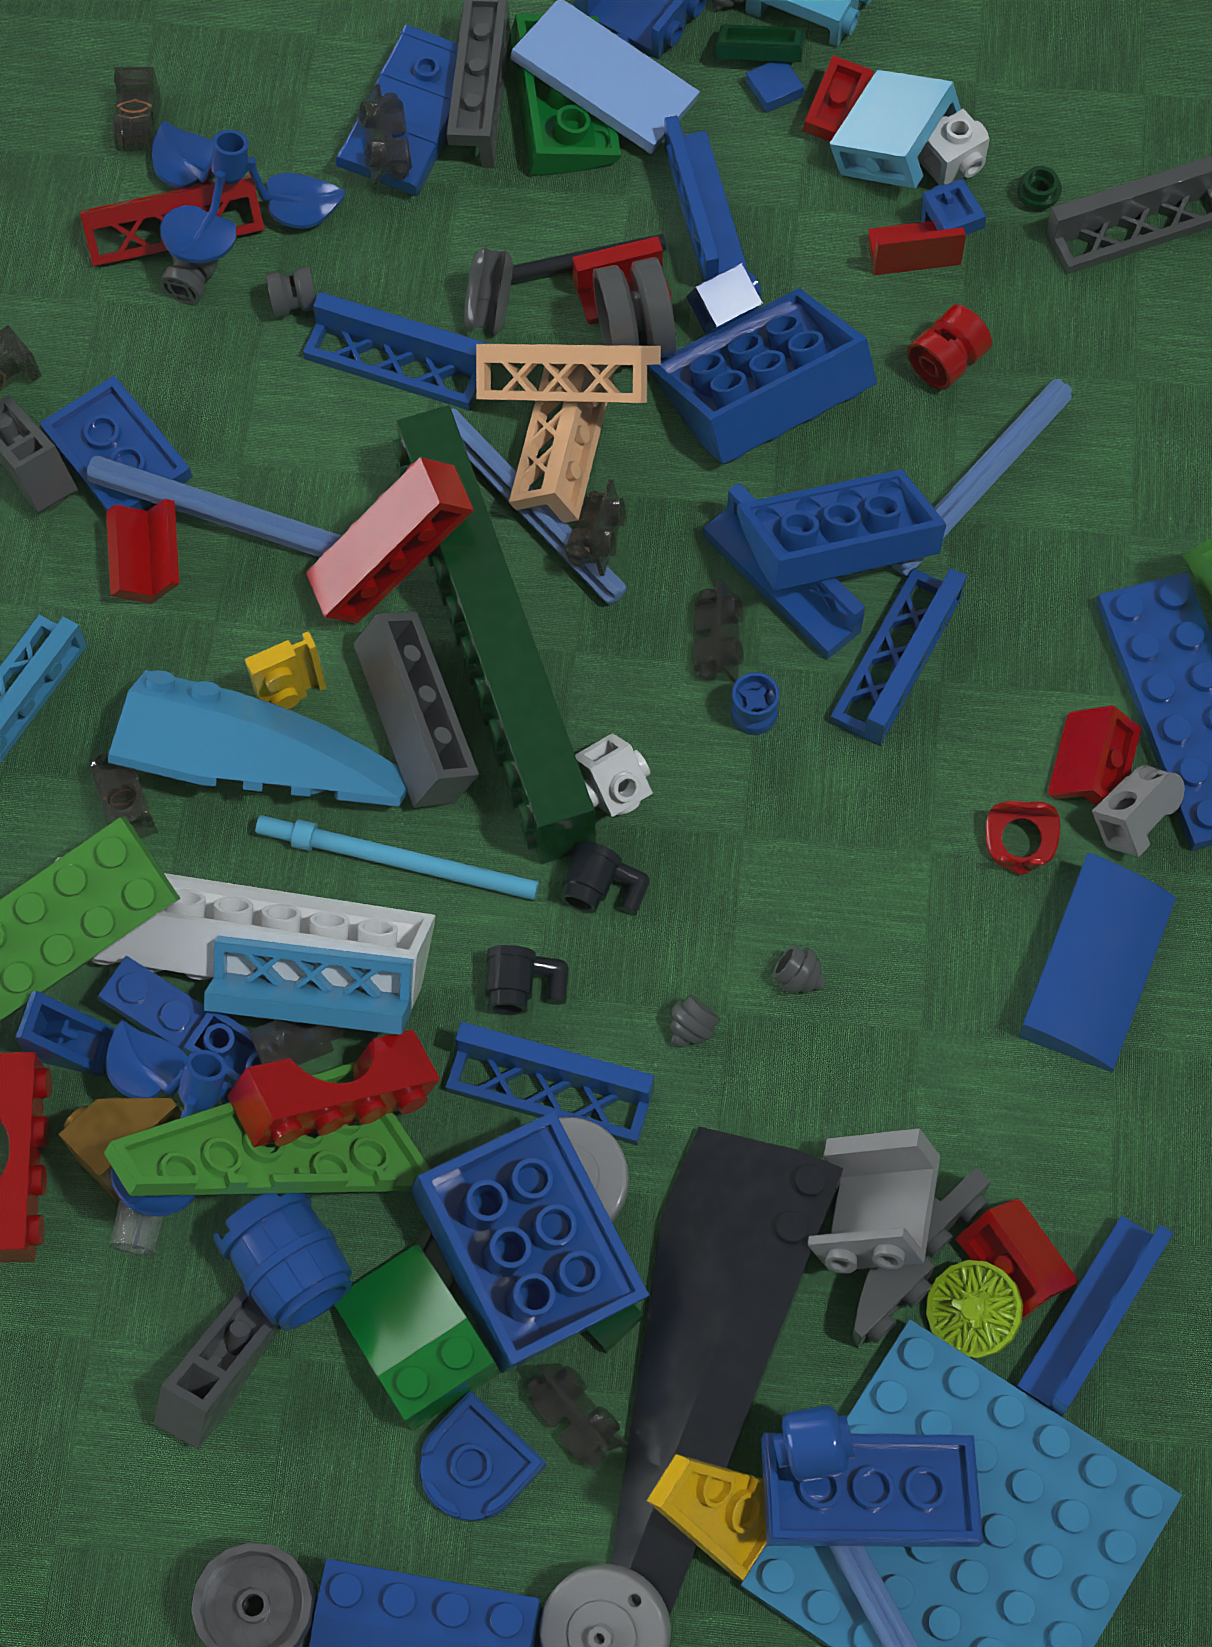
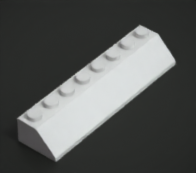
M164 873L181 899L91 960L97 964L109 965L121 963L127 955L151 972L174 971L185 973L192 979L205 980L214 978V941L218 935L414 959L413 1008L422 988L435 924V915ZM228 952L227 973L248 975L257 968L245 954ZM280 959L272 966L285 980L297 981L306 974L294 960ZM329 965L321 972L334 986L345 987L354 980L343 966ZM379 971L370 978L381 991L400 993L401 973Z

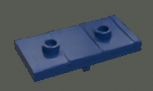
M404 25L388 61L383 66L364 107L361 108L358 119L343 148L340 149L336 157L337 167L405 191L411 195L417 196L420 194L447 140L458 43L412 26Z

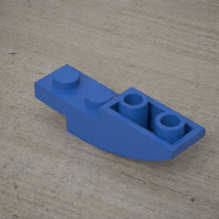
M127 955L98 995L97 1000L139 1026V1031L171 1042L184 1051L187 1056L198 1050H209L219 1054L227 1064L224 1082H229L232 1086L236 1084L248 1067L291 1058L227 1015L219 1012L204 1011V1005Z

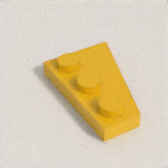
M676 1454L646 1501L731 1576L743 1582L766 1546L763 1479Z

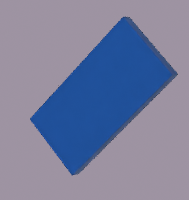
M764 1433L761 1437L767 1546L979 1547L983 1543L974 1435L851 1434L856 1458L848 1459L846 1471L841 1475L809 1482L796 1480L790 1466L779 1468L773 1435L782 1433Z

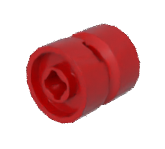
M953 305L933 323L932 328L925 330L907 347V356L914 371L922 380L938 390H946L966 372L967 366L975 364L991 349L993 341L986 324L977 314L962 305Z

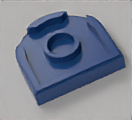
M469 1391L426 1439L420 1459V1477L428 1498L438 1510L453 1519L477 1522L495 1517L506 1510L547 1466V1463L476 1395Z

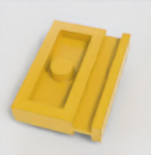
M309 631L302 634L303 641L291 645L290 641L287 640L245 659L257 699L289 710L297 705L301 699L307 697L306 690L317 685L320 691L327 688L317 647Z

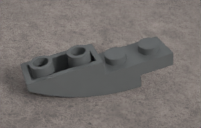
M977 1167L941 1202L934 1196L926 1253L931 1258L938 1255L952 1240L953 1235L948 1231L961 1218L968 1224L988 1204L989 1201L984 1195L991 1181ZM926 1257L923 1264L903 1265L899 1269L870 1268L855 1314L851 1342L858 1349L868 1339L877 1344L897 1323L891 1316L904 1303L913 1308L931 1290L933 1286L928 1280L935 1266Z

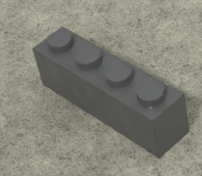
M417 612L376 614L353 645L413 807L453 804L474 782L479 773Z

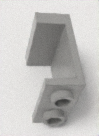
M918 1128L828 1138L826 1140L824 1157L829 1163L844 1169L839 1185L831 1234L809 1236L808 1246L829 1271L838 1273H851L856 1269L876 1267L899 1269L903 1265L923 1264L940 1161L939 1153L924 1133Z

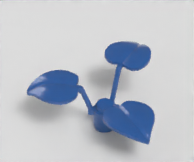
M163 121L153 142V168L158 178L166 184L176 188H188L196 184L198 180L202 183H208L210 178L216 176L211 207L208 213L200 207L185 205L169 211L161 222L160 233L165 247L171 256H175L181 261L208 263L222 258L232 249L236 240V226L231 220L216 215L220 206L223 185L238 183L246 175L247 171L250 173L260 198L264 201H270L269 214L277 222L292 228L305 229L322 223L344 200L345 190L331 183L296 173H281L270 177L265 189L256 169V159L248 157V139L243 133L236 130H222L215 134L213 141L200 135L180 130L170 123Z
M123 1020L117 1025L108 1046L106 1069L109 1080L119 1092L130 1098H155L162 1091L168 1096H172L178 1091L184 1105L181 1118L192 1115L193 1111L202 1112L208 1110L218 1102L219 1098L222 1105L230 1102L227 1095L232 1085L229 1082H224L227 1064L219 1054L209 1050H198L187 1056L184 1051L171 1042L141 1032ZM112 1168L111 1182L115 1192L127 1208H131L139 1214L158 1217L174 1214L186 1208L196 1197V1195L130 1196L114 1169Z

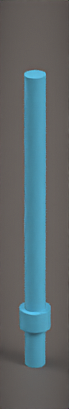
M260 815L256 823V834L290 841L291 847L306 851H312L313 847L534 901L539 888L538 881L318 829L317 823L301 819L293 823Z

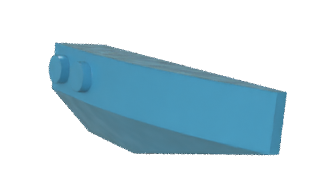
M145 670L128 691L108 754V763L199 785L216 786L217 778L243 781L244 790L262 791L263 783L289 786L291 788V795L308 797L311 794L329 790L334 791V796L337 800L400 806L408 792L397 765L326 725L284 707L236 691L220 688L213 682H194L174 677L173 674L161 670Z

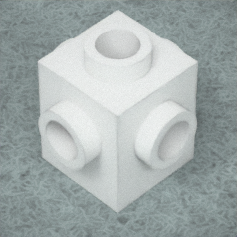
M961 109L949 117H942L917 158L939 185L949 184L963 177H972L983 168L986 162L990 138L983 124L979 121H974L964 109Z
M612 733L575 755L593 807L598 806L611 817L633 811L639 806L641 800L653 794L646 779L650 775V769L639 751H633L629 743Z

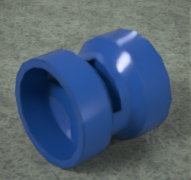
M757 672L745 674L736 681L732 690L731 718L734 725L740 731L749 735H760L766 733L774 726L778 716L779 688L777 683L770 676ZM761 709L759 712H752L753 710Z

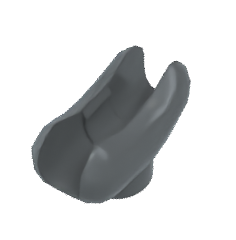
M481 248L473 257L464 308L465 326L471 333L475 328L483 327L488 329L492 336H495L504 326L513 272L512 257L506 251H493Z

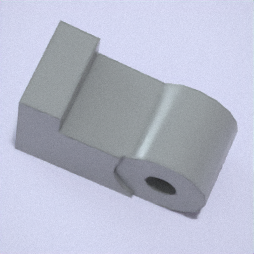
M1146 765L1138 767L1129 776H1126L1092 810L1106 848L1140 857L1150 846L1147 834L1165 815L1174 813L1181 805L1185 791L1184 781L1181 776Z

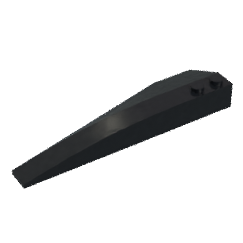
M700 1126L661 1217L611 1564L631 1569L649 1581L662 1597L669 1618L698 1546L646 1500L676 1454L723 1468H729L813 1254V1251L808 1246L809 1236L820 1235L839 1188L844 1169L796 1149Z

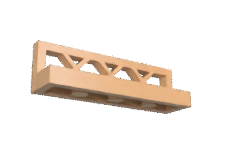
M476 344L477 399L647 403V365L661 364V346ZM491 363H502L513 376L503 390H491ZM515 363H526L521 369L515 365ZM537 364H543L554 376V379L543 391H538L526 377ZM556 364H567L562 370L556 366ZM579 364H584L596 378L584 392H579L567 378ZM596 364L608 366L603 371H601V369ZM620 365H633V393H621L608 379ZM520 384L525 389V391L515 389ZM561 385L566 391L555 390ZM603 386L607 392L596 391Z
M556 364V366H557L560 370H562V369L567 365V364ZM579 364L567 377L579 392H584L596 379L584 364ZM596 364L601 371L606 368L605 365ZM545 366L538 391H543L554 379V376ZM611 375L608 379L613 383L614 377ZM560 385L555 391L566 390ZM601 386L596 392L607 391L603 386ZM535 401L509 503L515 510L547 504L563 523L579 520L608 402ZM563 402L562 410L547 423L548 414ZM554 437L553 445L540 458H537L539 449ZM545 473L542 488L528 491L529 486Z

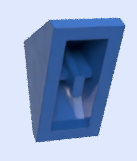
M32 991L16 1039L25 1052H36L42 1063L100 1076L103 1074L106 1065L107 1050L115 1028L39 991Z

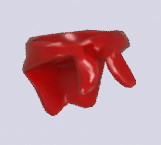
M1005 801L995 804L990 809L985 823V841L988 853L1000 866L1013 871L1017 875H1025L1032 869L1035 870L1039 866H1044L1051 861L1058 848L1060 816L1055 807L1050 804L1038 801ZM1025 819L1031 821L1040 831V847L1034 854L1028 857L1014 856L1003 845V830L1008 823L1014 820Z

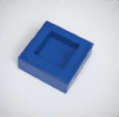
M772 61L746 72V83L766 113L804 97V86L788 62Z

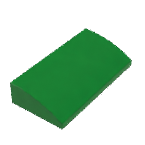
M515 14L510 33L511 49L519 43L543 15ZM589 16L599 23L598 16ZM514 62L530 175L577 172L608 165L620 160L621 151L616 130Z

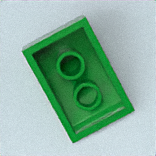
M415 1244L352 1285L349 1292L339 1302L334 1304L375 1374L412 1431L465 1397L469 1391H474L500 1373L493 1358L420 1245Z

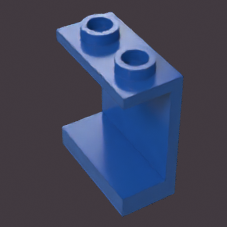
M574 0V7L587 16H598L599 24L614 34L627 32L629 44L659 59L669 46L674 47L683 34L684 27L692 17L697 18L702 13L707 0Z

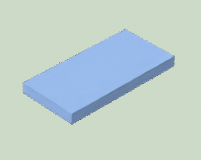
M557 0L512 49L510 57L515 63L650 154L664 140L665 117L677 115L680 121L697 101L700 93L699 90L565 0Z

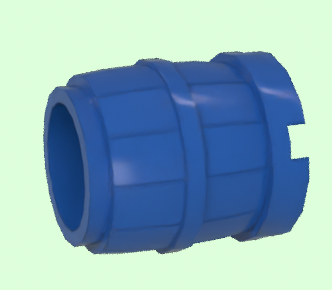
M278 1193L262 1194L244 1205L225 1221L230 1231L224 1237L218 1232L213 1236L214 1243L224 1259L231 1260L243 1282V1287L248 1297L253 1298L273 1325H280L282 1330L289 1331L314 1320L339 1302L352 1288V1281L350 1279L352 1272L336 1244V1237L331 1230L324 1226L317 1214L311 1209V1199L307 1193H287L283 1196H279Z

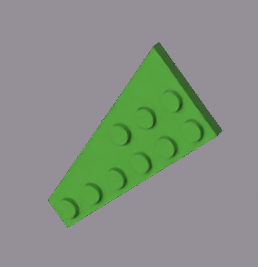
M355 1062L312 1076L331 1083L354 1081L353 1065ZM231 1102L110 1141L104 1152V1155L130 1196L411 1191L410 1187L417 1176L431 1170L394 1113L385 1114L377 1121L366 1125L360 1124L359 1121L345 1124L327 1135H319L318 1132L302 1135L297 1140L284 1146H276L275 1143H270L253 1148Z

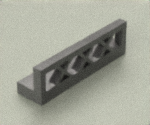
M464 0L447 140L448 145L479 146L482 168H495L511 33L508 0Z
M1212 156L1052 207L1046 235L1065 272L1070 274L1211 228L1212 212L1200 216L1185 210L1187 203L1205 198L1212 211ZM1155 213L1174 218L1171 226L1162 229L1146 224L1145 221L1149 215ZM1115 226L1134 231L1131 239L1122 242L1106 237L1105 234L1109 228ZM1080 239L1094 245L1091 252L1073 257L1066 242Z

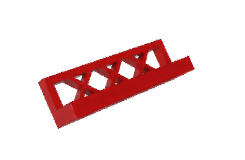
M250 174L245 175L236 184L223 185L220 200L222 204L216 215L222 217L221 214L230 200L248 197L254 222L235 225L236 236L265 230L255 185ZM215 182L81 210L80 217L92 265L97 266L167 251L162 240L161 242L150 244L135 234L143 219L156 217L162 221L164 214H167L174 208L185 205L200 207L208 213L210 208L206 205H211ZM136 221L131 230L120 225L121 223ZM112 226L127 235L118 251L99 254L93 229ZM131 239L142 245L125 249Z

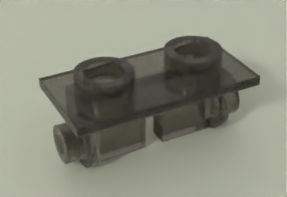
M375 84L367 99L361 102L358 114L359 124L364 128L366 137L364 161L366 166L370 167L373 185H377L384 173L391 174L392 178L396 180L405 179L409 176V170L412 168L408 139L392 137V135L404 136L407 132L403 102L394 93L381 95L380 84Z
M608 480L605 493L592 491L585 495L579 520L575 521L576 528H572L565 548L566 556L571 564L582 566L585 563H596L600 576L605 575L610 557L616 554V536L619 527L624 526L626 522L625 501L623 498H618L613 480Z
M722 579L717 580V591L714 589H703L699 592V597L695 599V632L697 634L711 632V636L694 639V670L698 672L699 679L704 681L715 680L717 673L724 672L733 683H736L738 680V665L742 664L744 659L743 646L739 639V622L743 621L744 609L739 595L734 594Z
M275 1020L249 1030L261 1064L291 1058L297 1065H301L334 1051L331 1041L341 1038L346 1028Z
M561 1363L542 1366L539 1370L547 1380L542 1375H539L526 1386L525 1389L530 1394L528 1401L551 1428L556 1427L565 1417L570 1420L571 1424L558 1437L578 1460L580 1465L586 1463L591 1470H594L608 1457L603 1448L605 1451H610L623 1447L626 1444L618 1433L620 1426L615 1417L604 1407H596L584 1392L587 1389L584 1380L573 1368L567 1365L563 1366Z

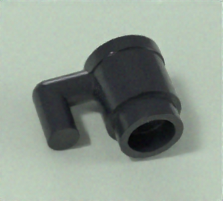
M579 841L563 879L564 889L560 898L572 908L587 913H595L600 902L606 899L613 880L627 886L619 909L626 914L635 916L648 888L649 877L646 873L623 863L622 858L613 850L595 842Z
M497 945L487 950L488 964L485 995L489 997L488 1009L490 1011L503 1015L526 1013L528 1000L532 998L534 975L548 977V1003L557 1005L566 1003L569 968L564 960L536 956V952L532 949L517 945Z

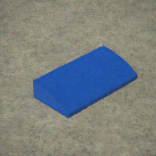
M903 469L737 504L736 511L750 549L774 591L940 554L946 529L944 520Z
M1088 852L1018 1037L1113 1072L1176 897L1139 874Z

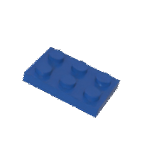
M115 375L39 423L42 432L55 445L59 454L105 512L115 504L143 510L153 502L89 482L87 479V468L93 456H101L180 483H185L193 477L190 467Z

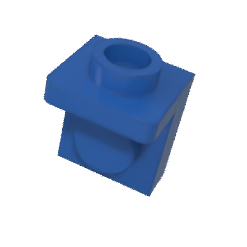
M963 178L949 184L935 186L923 193L922 222L932 221L937 230L962 227L965 229L966 235L985 228L986 215Z

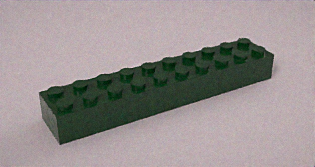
M447 405L396 420L399 438L392 440V445L398 462L396 469L399 478L420 457L454 465L474 509L426 558L429 566H434L438 578L436 579V585L443 606L448 605L451 615L449 619L451 630L457 646H462L465 656L463 663L471 686H476L479 696L477 704L485 726H490L493 737L491 744L499 767L504 766L508 780L505 781L507 792L513 809L518 808L522 820L520 828L527 850L536 849L541 864L574 855L575 847L579 841L596 843L595 810L451 407Z

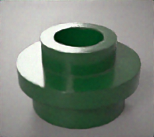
M1036 166L1029 169L1020 178L1017 188L1020 200L1025 205L1034 209H1046L1055 205L1062 191V185L1056 172L1045 166Z

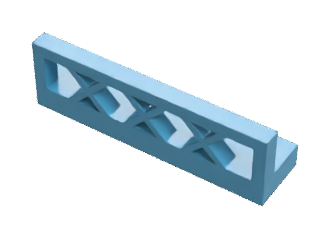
M39 614L0 666V763L87 647L79 625L64 616L56 624ZM44 632L49 634L34 655L33 646ZM20 673L7 691L6 682L12 674Z
M218 935L214 941V978L204 992V1011L402 1035L412 1009L414 959ZM228 952L245 954L257 968L248 975L227 973ZM280 959L294 960L306 974L297 981L285 980L272 966ZM329 965L343 966L354 980L345 987L334 986L321 972ZM379 971L401 973L400 993L383 992L370 978Z

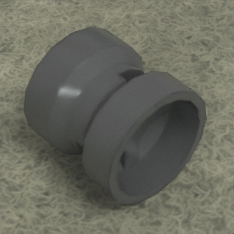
M173 256V266L166 268L159 282L161 288L171 298L189 305L198 304L206 290L204 282L212 278L218 266L217 260L208 263H190L181 261Z
M310 266L296 268L294 273L283 275L279 271L266 274L274 318L288 316L291 310L314 311L313 305L316 301ZM293 286L296 287L297 297H293L291 288Z

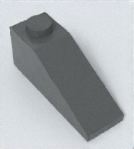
M9 395L1 399L0 463L37 512L60 504L67 495L78 489L55 445Z
M244 1287L238 1291L162 1384L154 1424L197 1449L200 1448L226 1415L280 1325H273L268 1320L254 1299L248 1297Z

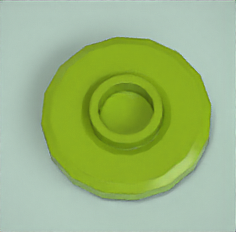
M966 1260L948 1267L936 1278L927 1297L926 1316L932 1333L970 1358H984L1002 1351L1014 1340L1022 1323L1023 1302L1018 1286L1004 1270L986 1261Z

